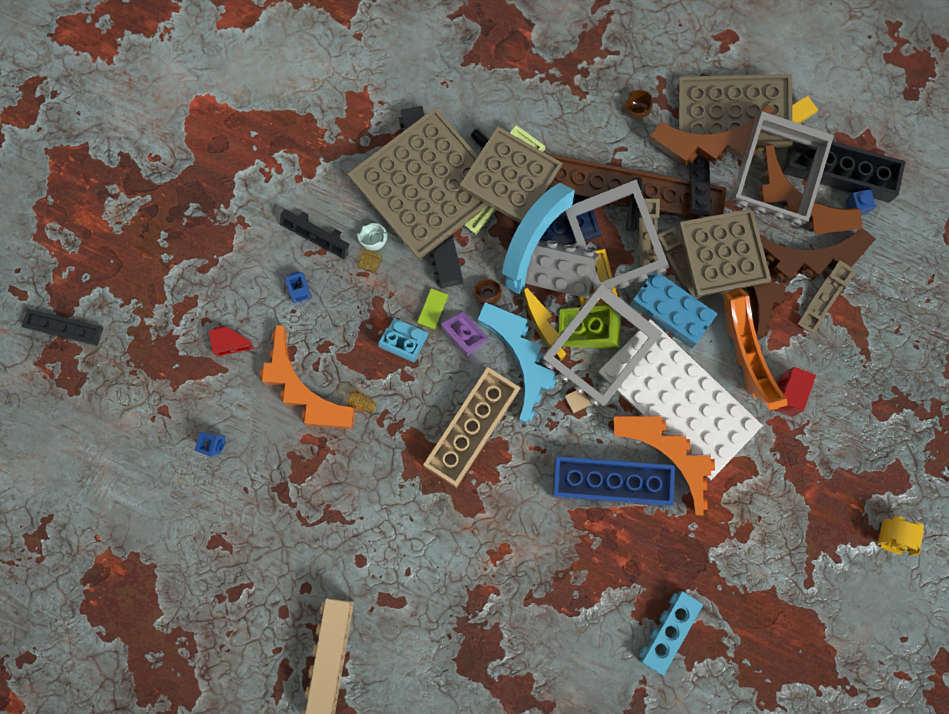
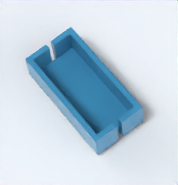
M655 273L650 275L630 304L631 307L648 319H651L691 349L698 343L718 314L663 275H655Z

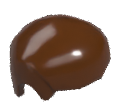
M644 90L632 91L629 98L625 101L624 108L626 114L634 119L647 117L653 107L652 95Z
M483 279L474 286V297L481 305H484L485 302L494 305L502 296L501 284L495 280Z

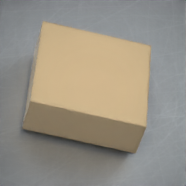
M576 390L565 396L573 414L591 405L585 392L581 394Z

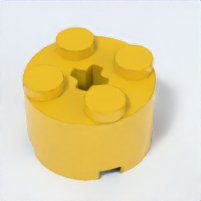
M901 516L884 519L881 525L878 545H881L882 549L902 555V552H909L908 556H918L922 545L924 525L918 522H907Z

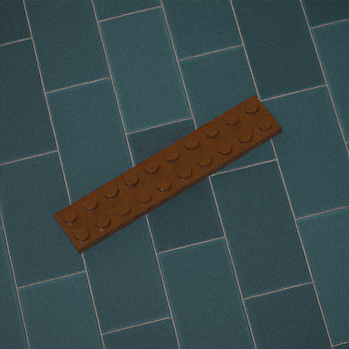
M546 153L563 163L548 190L558 183H562L575 190L574 197L589 199L629 183L633 177H641L643 180L642 196L644 199H660L659 213L689 219L705 218L724 213L726 187L710 184L711 212L709 216L691 214L689 180ZM630 195L610 204L628 207Z

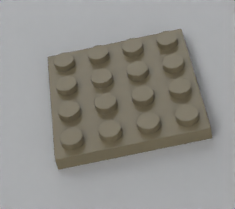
M497 126L459 188L521 223L534 203L548 190L563 163Z
M753 208L683 221L678 224L696 297L771 282Z

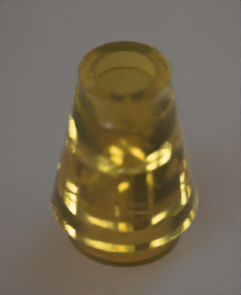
M352 391L347 405L355 410L373 413L377 402H374L359 391Z

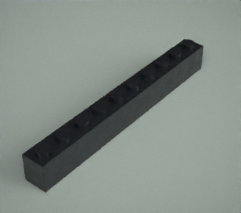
M417 106L401 110V117H398L400 128L406 130L425 116L423 107ZM451 235L432 250L433 254L430 255L432 266L435 265L437 272H434L435 282L440 283L441 288L463 284L453 235Z

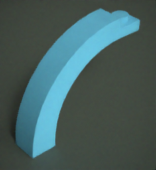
M558 183L545 192L527 212L511 240L502 270V274L506 275L505 287L517 294L524 292L527 269L534 249L549 225L561 213L572 207L574 189Z

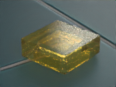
M365 249L358 268L376 274L383 256Z

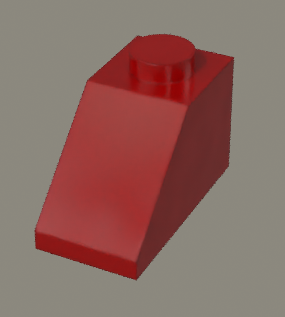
M217 326L214 327V330L209 331L212 352L216 357L254 349L251 341L229 327Z

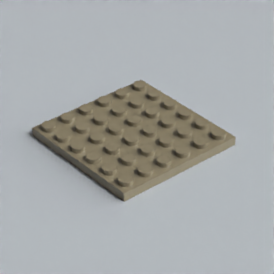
M436 107L348 173V177L418 260L489 206L459 188L478 155Z

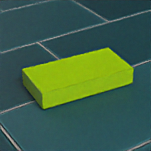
M431 288L417 324L436 330L449 295Z

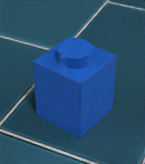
M871 190L854 192L845 200L847 209L860 208L861 215L869 214L876 207Z

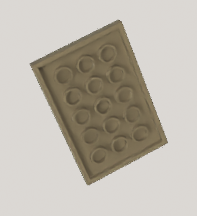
M792 74L679 77V130L702 135L730 131L748 123L767 105L774 108L772 115L792 121ZM763 131L757 140L756 148H766L768 145L792 147L793 141Z

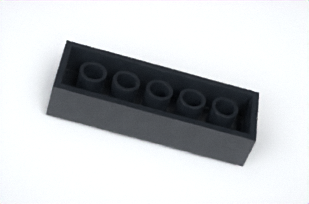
M793 141L792 147L788 148L783 173L807 180L816 148ZM832 141L820 184L852 193L871 190L874 199L890 203L899 195L906 161Z

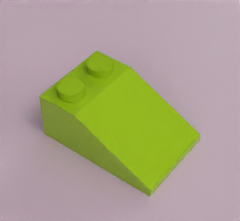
M609 305L594 306L562 347L620 348L621 315ZM580 308L560 309L559 334Z

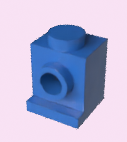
M293 272L289 274V277H285L291 299L294 303L312 298L303 272ZM301 285L302 288L296 289V286Z
M215 431L200 432L195 451L210 457L219 455L225 447L226 436ZM206 438H207V439H208L207 446H204L205 440H206Z

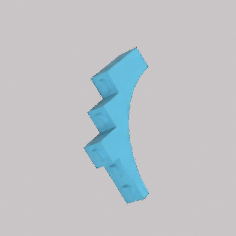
M485 302L477 324L499 337L511 350L519 365L523 378L524 399L518 422L526 425L527 420L532 421L535 410H532L534 403L539 404L543 393L539 391L547 393L549 388H554L557 381L554 378L556 372L535 364V362L539 363L543 352H540L541 345L521 337H525L529 326H526L527 319Z

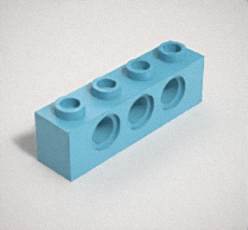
M678 591V593L672 595L668 611L664 610L661 614L659 627L653 629L649 636L651 639L648 646L645 645L639 654L641 657L639 661L663 676L704 605L683 591ZM679 608L684 613L683 618L680 620L675 617V612ZM668 626L674 629V634L671 637H667L665 634V629ZM658 644H662L664 647V652L661 655H657L655 652V647Z

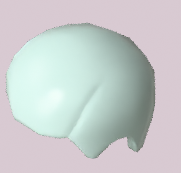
M370 223L363 226L360 234H357L359 243L370 251L381 249L385 245L388 236L385 228L379 223Z

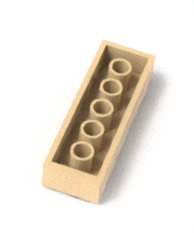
M487 367L423 464L424 468L457 489L519 393L520 387Z
M327 598L321 604L320 615H323L322 622L318 623L316 635L319 636V640L313 648L312 656L315 657V663L310 666L309 678H312L310 686H307L305 699L308 700L306 708H303L302 714H335L354 606L353 601Z

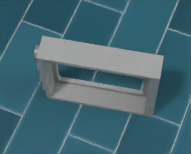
M762 111L755 118L730 202L736 203L735 205L740 208H753V211L759 214H770L772 218L777 220H788L790 224L795 226L805 224L809 221L834 135ZM760 130L816 148L797 213L741 195Z
M637 180L573 204L571 208L565 210L579 249H588L576 216L634 194L657 255L658 261L601 283L596 270H594L592 282L594 290L599 284H602L611 292L612 289L617 287L623 289L630 286V282L635 280L642 282L647 280L649 275L654 273L655 275L663 274L669 268Z
M599 284L543 354L542 358L545 360L543 364L551 370L556 368L560 372L558 376L566 382L570 379L575 383L573 388L581 394L586 392L590 395L589 400L596 406L599 404L605 406L662 335V332L609 289ZM599 299H602L648 336V339L603 395L554 357Z

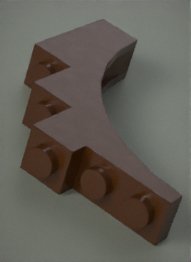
M862 228L858 229L846 240L831 247L817 250H796L776 244L760 235L766 261L775 266L771 273L776 280L784 284L799 269L802 270L806 277L814 280L828 265L832 270L839 260L852 267L876 240Z
M770 282L746 287L751 299L753 324L758 340L767 336L770 328L768 322L774 314V308L783 304L786 299V293H784L786 286Z

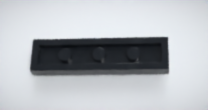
M697 155L692 163L689 162L690 213L709 216L711 212L710 165L707 159Z
M27 309L21 326L25 329L98 346L103 331L101 326Z

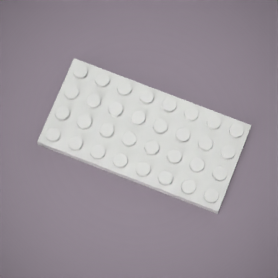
M650 319L649 322L659 329L662 335L618 388L617 392L640 415H662V420H666V431H662V434H686V439H690V451H686L687 454H711V459H715V471H711V476H705L711 481L763 425ZM639 330L598 371V374L611 385L648 339V336Z

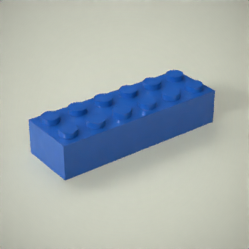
M556 456L554 459L552 498L670 507L674 505L675 465Z

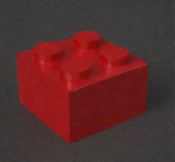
M792 367L783 374H780L776 384L787 398V406L775 409V411L790 417L803 412L816 375L797 367Z

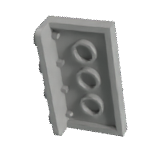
M539 240L529 262L525 284L588 299L591 294L595 264L599 254L595 253L592 249L582 250L570 244L560 245L553 240Z

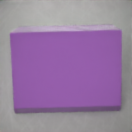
M464 311L443 322L441 325L442 332L466 358L472 355L489 339Z

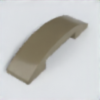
M644 199L658 235L660 199ZM640 210L638 217V268L658 261Z
M672 227L658 234L659 241L667 262L683 289L694 298L699 299L700 297L695 295L686 254L682 247L683 242L675 228Z
M839 260L811 299L797 325L814 334L824 320V316L856 270Z

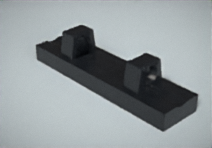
M286 209L281 212V226L342 259L347 257L350 244L341 239L340 231L334 229L332 233H329L308 222L309 214L302 212L299 216Z

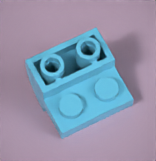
M394 318L389 328H386L381 337L378 347L415 363L428 337V332Z

